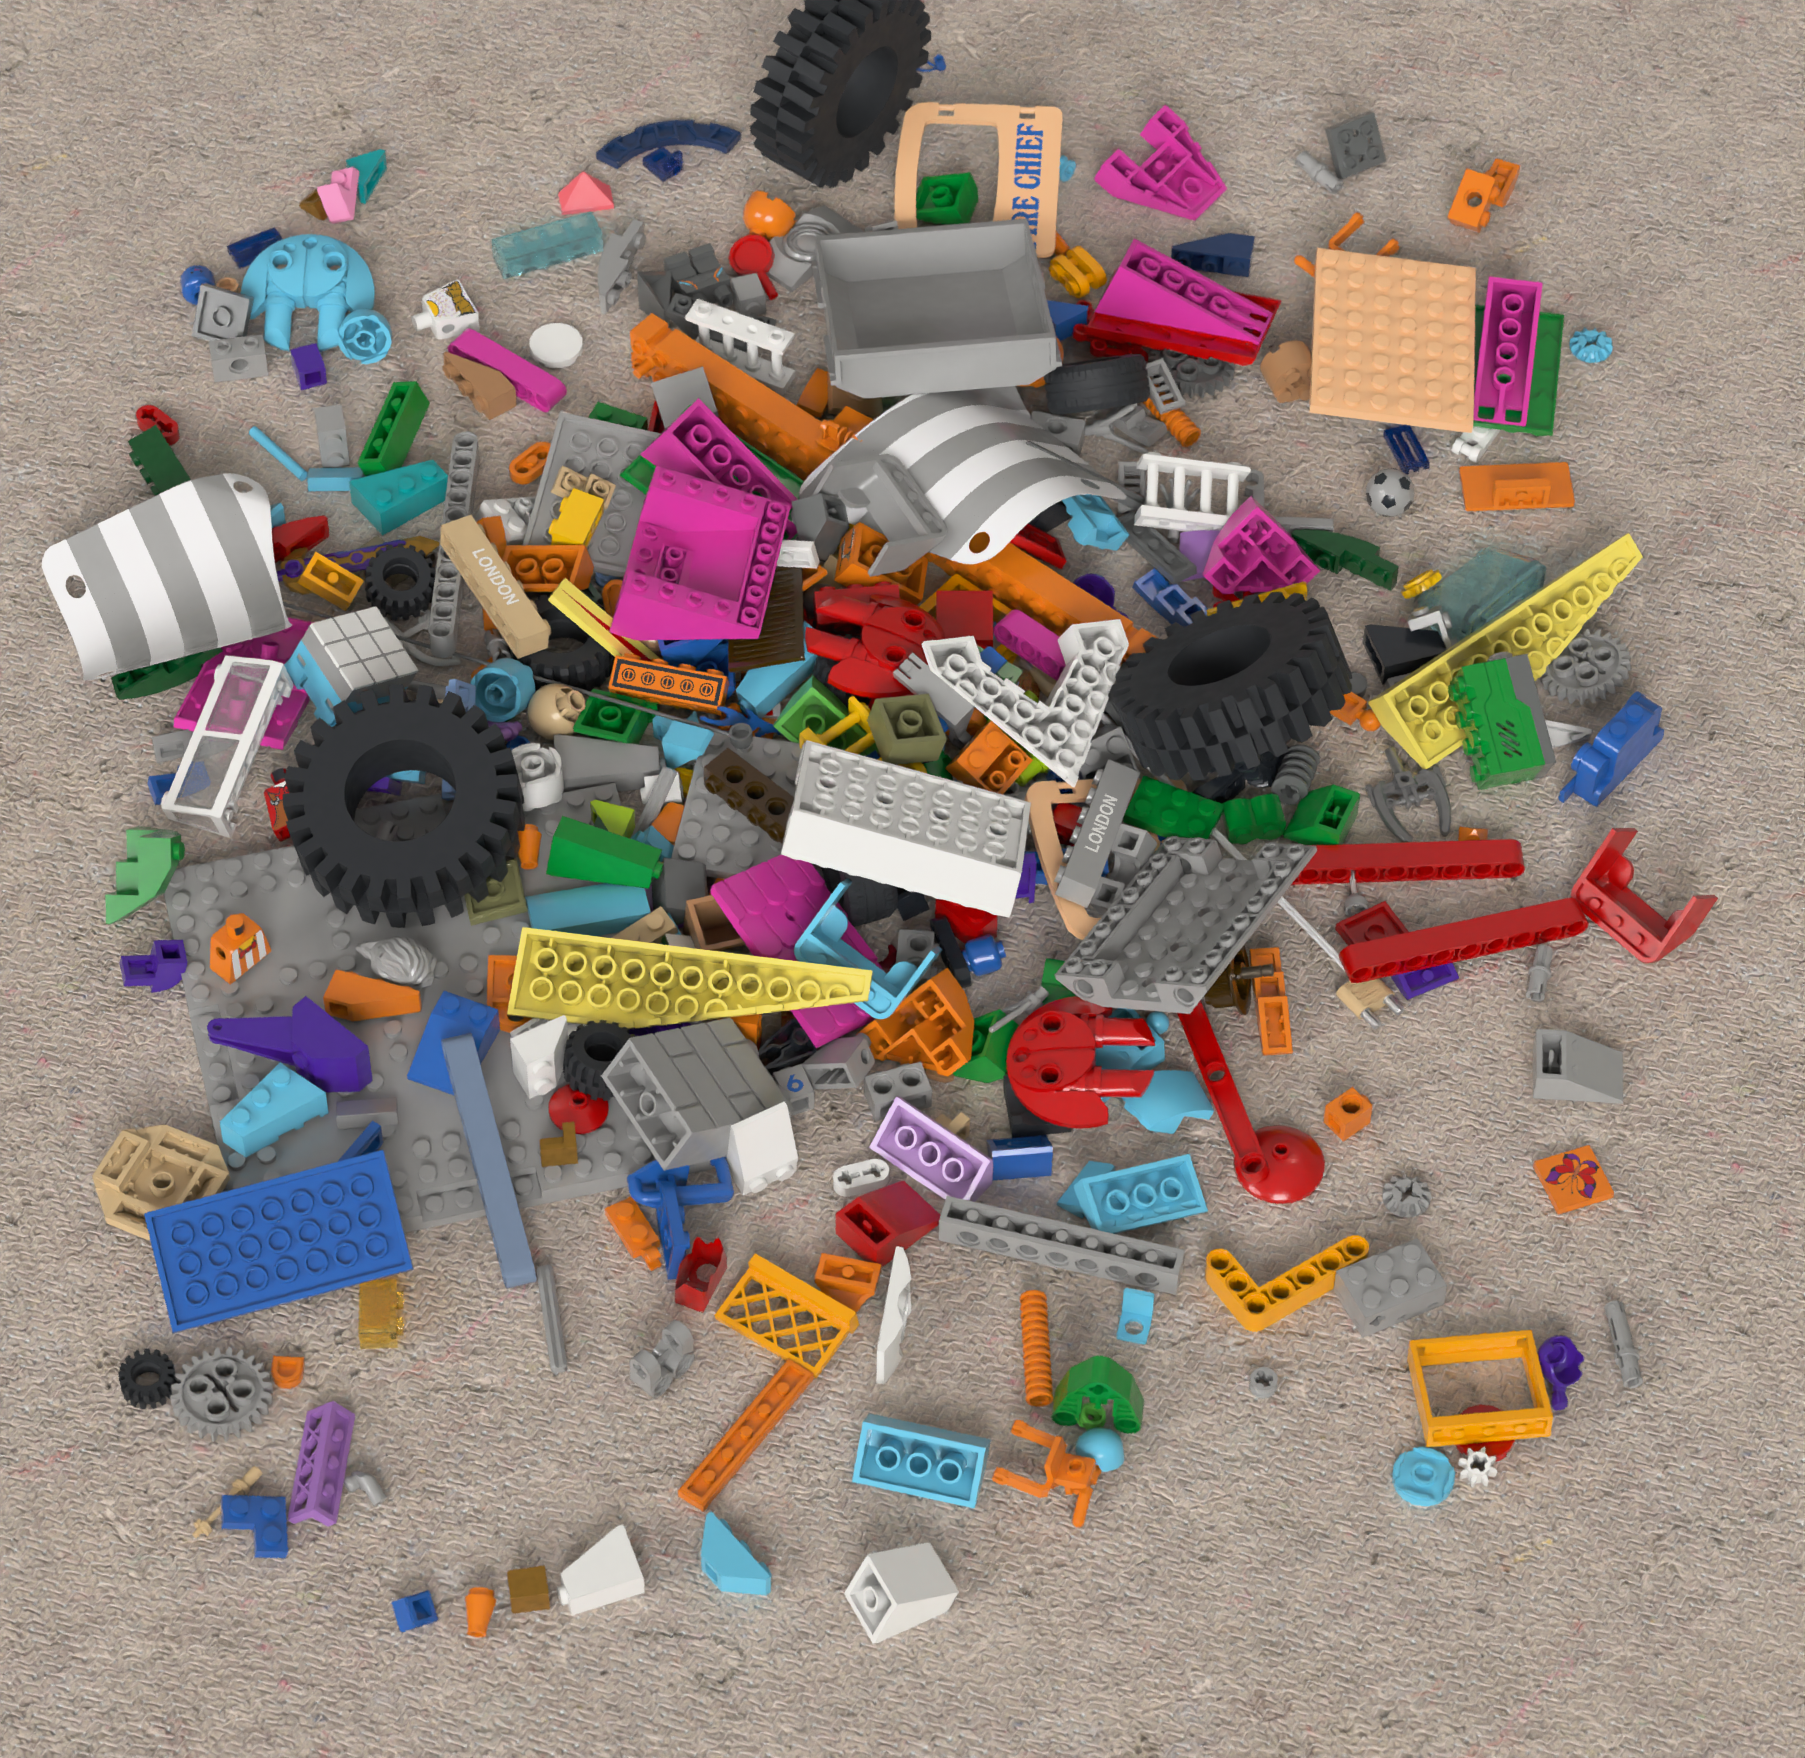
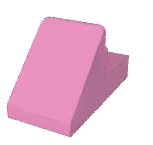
M353 167L333 171L331 184L317 187L329 221L333 224L354 219L359 171Z

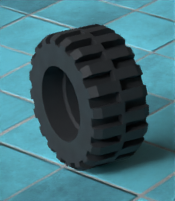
M546 594L538 596V600L534 601L539 615L542 619L547 620L551 629L548 641L557 638H571L582 642L584 645L567 653H553L541 650L517 659L508 645L511 659L529 666L533 671V675L590 692L594 689V686H601L606 681V677H609L612 673L615 656L549 602L548 598L550 596ZM595 603L605 611V608H603L599 603ZM534 679L536 691L548 685V683Z

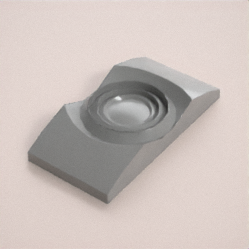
M825 205L804 213L785 236H775L769 242L775 257L774 264L767 272V275L790 292H793L813 276L812 260H817L815 236L864 231Z

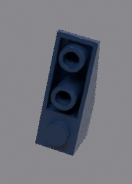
M1226 233L1173 245L1171 258L1192 270L1249 278L1255 236Z

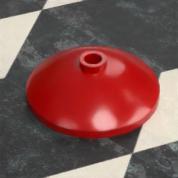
M1271 1125L1254 1130L1269 1166L1268 1175L1262 1181L1256 1183L1247 1181L1243 1177L1234 1157V1170L1241 1186L1254 1197L1270 1203L1286 1204L1306 1198L1317 1189L1324 1175L1325 1161L1319 1145L1305 1132L1289 1126ZM1252 1162L1248 1165L1246 1171L1256 1172L1261 1168L1262 1163Z

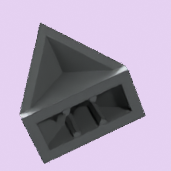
M637 271L639 309L648 316L651 313L668 323V328L670 329V318L666 316V311L672 299L671 271Z

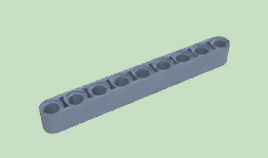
M471 1033L441 1039L447 1070L504 1285L508 1289L534 1283L537 1281L536 1272L473 1036Z

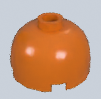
M754 191L748 198L743 211V220L749 229V234L762 236L767 241H771L775 236H785L797 221L794 220L795 212L781 199L775 197L773 201L766 198L767 192Z

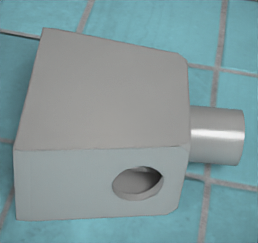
M858 1033L855 1037L837 1038L826 1043L808 1058L802 1066L813 1090L857 1088L875 1064V1059L869 1048L871 1046L869 1037L863 1033Z

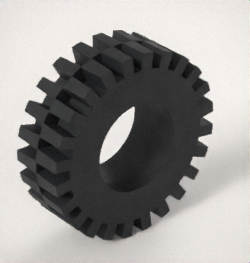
M804 0L805 10L803 12L794 8L787 17L792 27L787 34L778 31L773 42L780 47L775 56L766 55L761 66L769 71L768 76L757 80L754 87V93L761 96V98L754 102L750 108V115L756 118L750 125V133L756 137L754 146L762 152L761 155L821 188L824 185L830 188L837 187L839 180L846 183L853 179L855 169L861 172L869 166V152L879 155L885 148L883 139L885 133L888 132L894 135L900 127L899 122L896 120L899 111L907 112L913 103V100L907 97L909 90L920 87L923 76L917 73L916 69L928 61L929 52L924 50L923 47L931 41V31L925 28L930 22V16L923 11L926 6L920 0Z
M1271 592L1262 603L1258 594L1248 595L1244 597L1240 607L1234 608L1231 600L1218 603L1217 613L1206 617L1203 610L1191 614L1193 623L1186 627L1176 622L1165 628L1166 639L1151 637L1143 643L1146 653H1132L1126 660L1128 668L1118 670L1115 676L1118 684H1114L1111 687L1114 697L1112 699L1142 767L1144 769L1149 767L1151 773L1158 777L1167 772L1171 780H1180L1188 772L1192 780L1205 779L1214 767L1219 777L1232 774L1237 762L1244 761L1247 769L1261 764L1260 754L1270 751L1275 757H1278L1288 752L1285 743L1288 740L1293 739L1303 743L1311 738L1313 735L1309 725L1324 727L1332 720L1330 711L1342 709L1346 703L1343 695L1351 693L1352 684L1350 679L1353 677L1325 607H1320L1319 602L1314 598L1305 601L1303 594L1293 593L1285 599L1282 592Z
M403 684L389 685L390 702L379 704L373 689H369L360 693L362 710L353 713L345 700L333 707L337 724L331 727L321 718L312 724L310 729L314 745L300 740L294 750L298 767H287L285 782L289 793L283 794V807L288 819L286 821L287 828L306 876L310 874L316 890L323 897L331 893L336 908L346 914L356 905L362 921L375 924L379 913L385 912L391 927L405 928L407 913L416 912L421 925L426 926L435 924L433 908L445 904L451 918L464 912L461 899L463 895L469 893L478 903L489 895L486 878L490 876L496 881L501 882L508 873L505 855L514 858L518 855L520 841L517 831H524L525 815L522 806L524 804V796L510 747H506L503 733L496 724L489 727L485 712L476 705H473L466 713L461 696L449 691L443 702L438 703L434 688L427 685H419L416 700H409ZM410 770L428 772L448 782L456 791L453 805L446 818L429 833L412 840H382L366 833L354 822L358 804L366 791L377 781L393 773Z

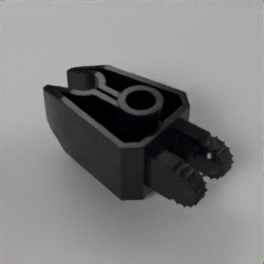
M791 1019L773 1034L758 1052L760 1060L764 1058L773 1060L765 1066L769 1074L773 1076L774 1072H778L782 1068L803 1064L816 1053L817 1048L796 1019Z

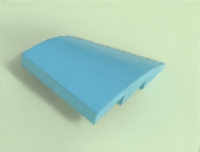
M1154 1071L1153 1079L1141 1098L1121 1097L1125 1101L1124 1108L1134 1115L1145 1128L1154 1132L1174 1134L1184 1116L1209 1120L1214 1112L1196 1076L1191 1071Z

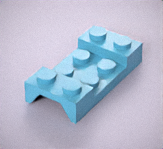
M1083 494L1062 500L1067 507L1066 511L1073 517L1067 525L1074 533L1073 538L1079 544L1117 551L1129 536V533L1101 496Z

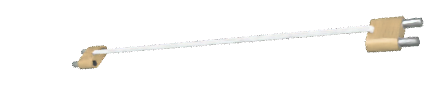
M1021 658L1019 664L1028 672V679L1048 698L1057 681ZM1103 713V715H1102L1100 721H1101L1104 725H1113V726H1116V725ZM1124 734L1131 753L1137 758L1130 739ZM1164 774L1160 777L1155 776L1159 781L1174 786ZM1216 828L1214 829L1212 836L1236 860H1247ZM1282 896L1278 903L1344 970L1339 959V953ZM1381 979L1362 983H1351L1348 981L1336 992V996L1357 1018L1365 1019L1373 1029L1381 1026L1382 1022L1373 1014V1012L1387 1005L1396 1015H1400L1404 1011V1007L1394 998L1395 993Z

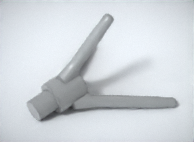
M1137 403L1127 405L1105 419L1096 420L1093 424L1086 425V436H1104L1106 439L1116 441L1143 454L1149 452L1147 449L1114 434L1113 422L1134 410Z
M1040 986L1034 994L1030 993L1020 1002L1002 1009L1006 1016L991 1026L989 1031L991 1033L995 1032L1023 1012L1029 1016L1044 1005L1042 1001L1049 993Z

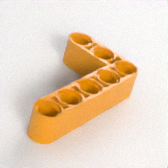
M1348 1236L1261 1287H1258L1229 1251L1214 1249L1206 1257L1205 1280L1246 1330L1258 1332L1334 1289L1336 1271L1368 1258L1369 1244L1362 1236Z

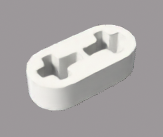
M870 1159L842 1166L834 1172V1190L840 1196L850 1197L883 1188L889 1181V1166L880 1159ZM876 1171L877 1174H880V1177H875L871 1172ZM847 1178L851 1184L846 1185L842 1179Z

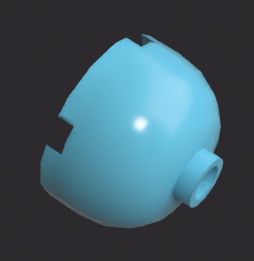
M366 308L355 310L348 314L340 325L338 335L339 347L344 355L351 360L352 358L362 360L360 361L362 364L376 363L387 355L391 347L392 330L390 323L384 315Z

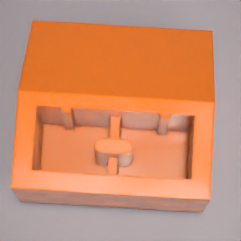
M990 721L976 732L945 769L957 780L962 781L963 784L1003 795L1033 760L994 722Z

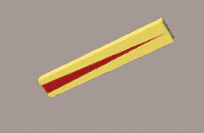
M566 578L560 582L548 598L549 602L613 656L623 657L625 653L640 656V660L651 662L652 659H660L639 640L610 633L613 618Z

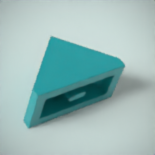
M379 149L346 159L347 168L353 167L359 171L357 197L361 203H367L387 170L385 150Z

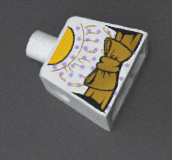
M459 279L422 297L423 312L411 316L416 331L430 327L435 337L440 340L459 336L467 328L477 332L480 331L478 312Z

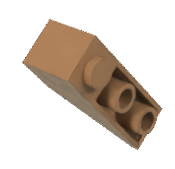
M449 352L443 353L444 365L442 369L445 376L457 384L463 396L469 397L479 413L482 412L491 420L517 406L515 387L500 371Z

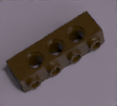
M726 748L704 766V785L706 789L726 801L731 809L738 810L746 816L752 825L759 826L767 832L772 840L783 844L787 820L794 797L731 749Z

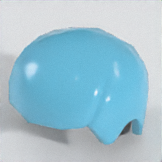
M1100 1427L1089 1429L1076 1441V1455L1095 1459L1102 1472L1115 1470L1124 1463L1122 1439L1111 1429Z

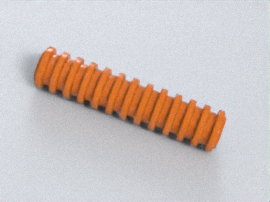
M1163 391V392H1160V393H1158V394H1159V396H1162V395H1165L1166 393H1165V391ZM1149 397L1147 401L1142 402L1160 422L1166 424L1167 430L1170 431L1172 436H1175V439L1183 447H1189L1197 442L1201 435V430L1196 427L1195 423L1180 408L1160 415ZM1170 398L1162 402L1164 405H1167L1174 401Z
M1029 1290L1020 1295L1026 1402L1031 1406L1043 1407L1053 1401L1047 1295L1039 1290Z

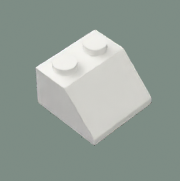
M565 1015L510 1038L513 1073L529 1099L537 1095H544L557 1087L563 1071L565 1047L568 1039L567 1018Z

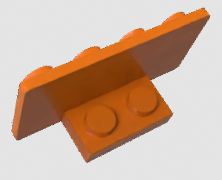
M1567 462L1461 466L1459 468L1466 511L1573 507L1575 504Z

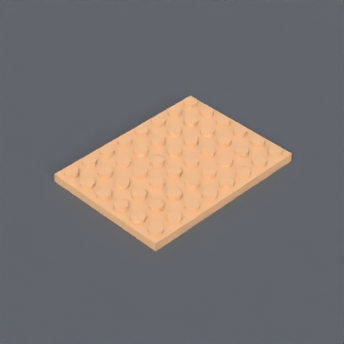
M1317 248L1315 255L1309 413L1472 433L1474 420L1476 268Z

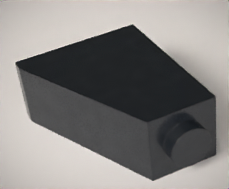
M1365 625L1363 645L1382 685L1385 684L1388 678L1414 672L1447 650L1438 631L1424 629L1411 631L1410 628Z

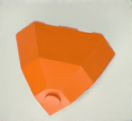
M946 968L907 996L888 1018L875 1019L858 1033L867 1035L871 1040L869 1048L874 1059L881 1061L886 1059L900 1062V1065L921 1062L923 1068L937 1071V1074L948 1077L971 1060L974 1018L965 991L949 969Z

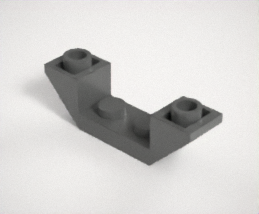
M675 293L666 311V316L687 336L696 340L699 336V325L685 320V316L697 299ZM751 313L749 316L773 326L777 323V319ZM710 329V340L723 344V334ZM734 338V348L747 352V342Z

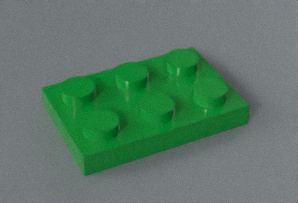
M1143 776L1125 811L1123 822L1165 838L1177 836L1181 838L1210 839L1223 813L1224 804Z

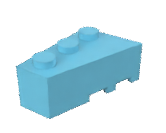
M279 1063L220 1121L223 1143L244 1157H248L278 1141L280 1135L294 1128L296 1131L304 1127V1122L318 1115L321 1118L328 1114L326 1092L282 1063Z

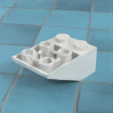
M536 496L483 500L474 520L477 522L485 517L501 516L506 544L523 545Z

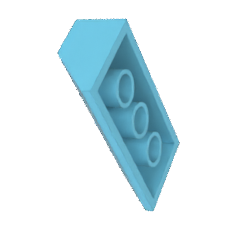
M869 1413L862 1423L852 1482L975 1508L986 1470L991 1439Z

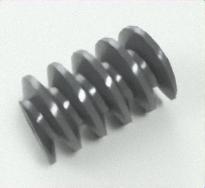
M1297 744L1287 748L1288 752L1284 753V757L1281 760V765L1272 783L1271 791L1273 794L1278 795L1280 802L1284 804H1296L1308 794L1311 781L1314 779V774L1320 763L1318 752L1308 745Z

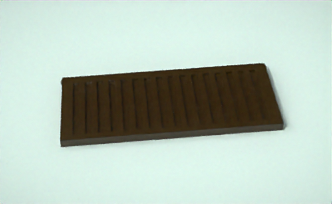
M776 566L758 639H728V669L730 673L805 660L803 568Z

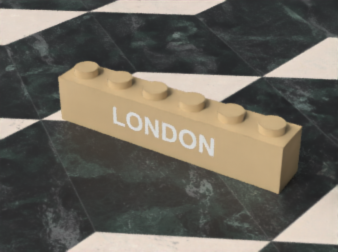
M472 515L441 525V546L517 659L548 648L549 635H551L549 623L546 619L541 618L534 601L528 599L522 583L515 580L509 564L506 561H502L496 545L493 542H489L483 526L477 524Z

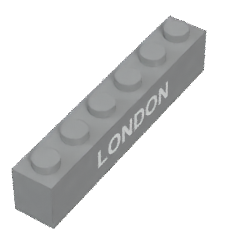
M1109 759L1104 770L1098 768L1092 782L1097 787L1096 789L1090 788L1085 800L1089 808L1083 806L1077 823L1082 824V826L1075 827L1069 841L1074 846L1068 845L1062 862L1067 863L1066 867L1060 865L1054 881L1059 883L1055 895L1088 908L1140 772Z

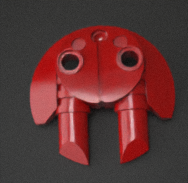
M836 594L816 608V613L862 626L861 641L857 638H851L850 640L810 627H806L805 631L807 652L839 661L838 664L831 668L828 683L844 692L869 698L899 697L912 693L893 677V672L896 669L901 671L899 666L906 659H909L912 653L928 665L921 644L924 641L946 639L939 623L924 609L900 598L877 594L870 596L869 603Z
M1078 996L1055 1000L1038 1008L1018 1026L1008 1047L1007 1073L1015 1095L1034 1115L1058 1126L1093 1128L1107 1125L1108 1107L1101 1100V1097L1141 1098L1153 1079L1154 1070L1102 1069V1066H1096L1095 1048H1103V1045L1155 1046L1154 1037L1143 1018H1108L1112 1015V1007H1102L1082 1000ZM1052 1028L1057 1029L1056 1031H1048ZM1047 1080H1055L1052 1083L1045 1082Z

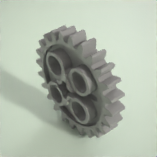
M1586 629L1584 635L1578 633L1562 653L1550 665L1546 666L1547 670L1540 679L1543 682L1544 689H1549L1550 696L1558 695L1559 701L1568 697L1569 704H1572L1575 699H1579L1581 705L1584 704L1585 699H1590L1592 703H1595V697L1600 696L1605 700L1606 692L1616 694L1615 686H1624L1623 680L1629 679L1628 671H1631L1630 654L1627 651L1626 644L1620 643L1619 637L1612 639L1610 632L1602 636L1599 629L1593 635L1590 634L1589 629Z
M231 1347L227 1349L226 1354H221L219 1348H216L213 1356L203 1351L204 1359L199 1360L194 1356L191 1357L193 1366L183 1364V1374H175L176 1384L171 1385L172 1395L170 1396L174 1415L179 1417L181 1426L187 1425L190 1434L198 1429L200 1439H203L207 1433L211 1434L213 1442L217 1439L218 1434H222L225 1441H228L229 1433H234L237 1438H241V1429L244 1428L251 1433V1423L254 1422L261 1425L262 1419L260 1414H269L268 1405L273 1402L271 1395L273 1388L269 1372H265L263 1363L256 1364L254 1355L245 1360L244 1350L238 1352L236 1356L233 1355ZM224 1374H231L227 1377H221ZM207 1376L211 1377L214 1383L207 1378ZM198 1391H205L201 1394H196ZM241 1395H249L245 1398H239ZM229 1405H230L231 1407H233L237 1412H234V1411L229 1407ZM220 1411L223 1412V1413H221V1414H219V1415H214V1414H213V1413H215V1412H220Z

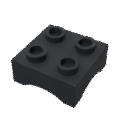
M1004 1075L1003 1090L1012 1138L1071 1132L1072 1128L1049 1123L1030 1112L1015 1095L1008 1075ZM1047 1080L1045 1082L1052 1083L1055 1080Z

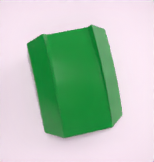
M971 173L923 177L916 190V219L947 225L971 223L976 204L979 203L978 187Z

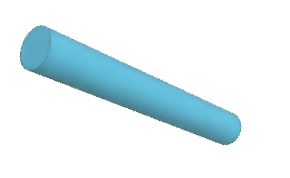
M254 426L249 430V435L300 481H304L307 478L308 472L258 427Z

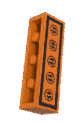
M625 653L623 657L615 656L608 687L611 693L663 705L723 715L722 711L717 710L718 706H725L729 688L728 678L723 676V672L713 669H707V673L696 671V667L687 664H679V667L669 666L667 661L661 659H652L651 662L640 660V656Z

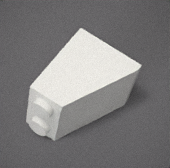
M930 1542L867 1554L844 1595L873 1644H876L947 1612L959 1591L942 1564L940 1557L936 1554Z

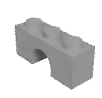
M1125 824L1120 825L1111 848L1115 856L1113 871L1108 879L1100 877L1095 893L1090 901L1092 907L1100 915L1105 914L1153 855L1157 842L1146 830Z

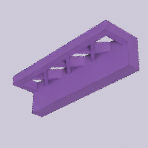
M334 1401L307 1411L288 1514V1521L293 1524L311 1517L327 1527L337 1523L355 1414ZM322 1417L320 1424L316 1428L317 1419ZM317 1444L316 1450H315V1451L313 1452V1454L311 1455L312 1449H313V1448L315 1447V1445ZM311 1471H312V1476H311V1477L309 1478V1480L306 1482V1478L308 1477V1475H309V1474L311 1473ZM307 1499L306 1508L301 1509L302 1504Z

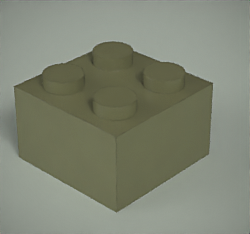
M929 694L875 699L867 722L882 761L898 765L936 761L939 759L947 738Z

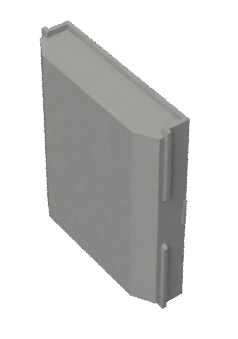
M1028 219L815 236L817 260H812V269L818 307L824 308L828 335L824 336V346L831 386L836 385L837 388L864 399L1029 385L1053 371L1056 367L1062 366L1061 355L1044 291L1046 285L1042 270L1039 267Z

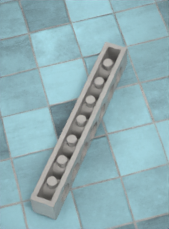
M951 1196L946 1197L939 1219V1241L1174 1295L1177 1294L1183 1273L1185 1250Z

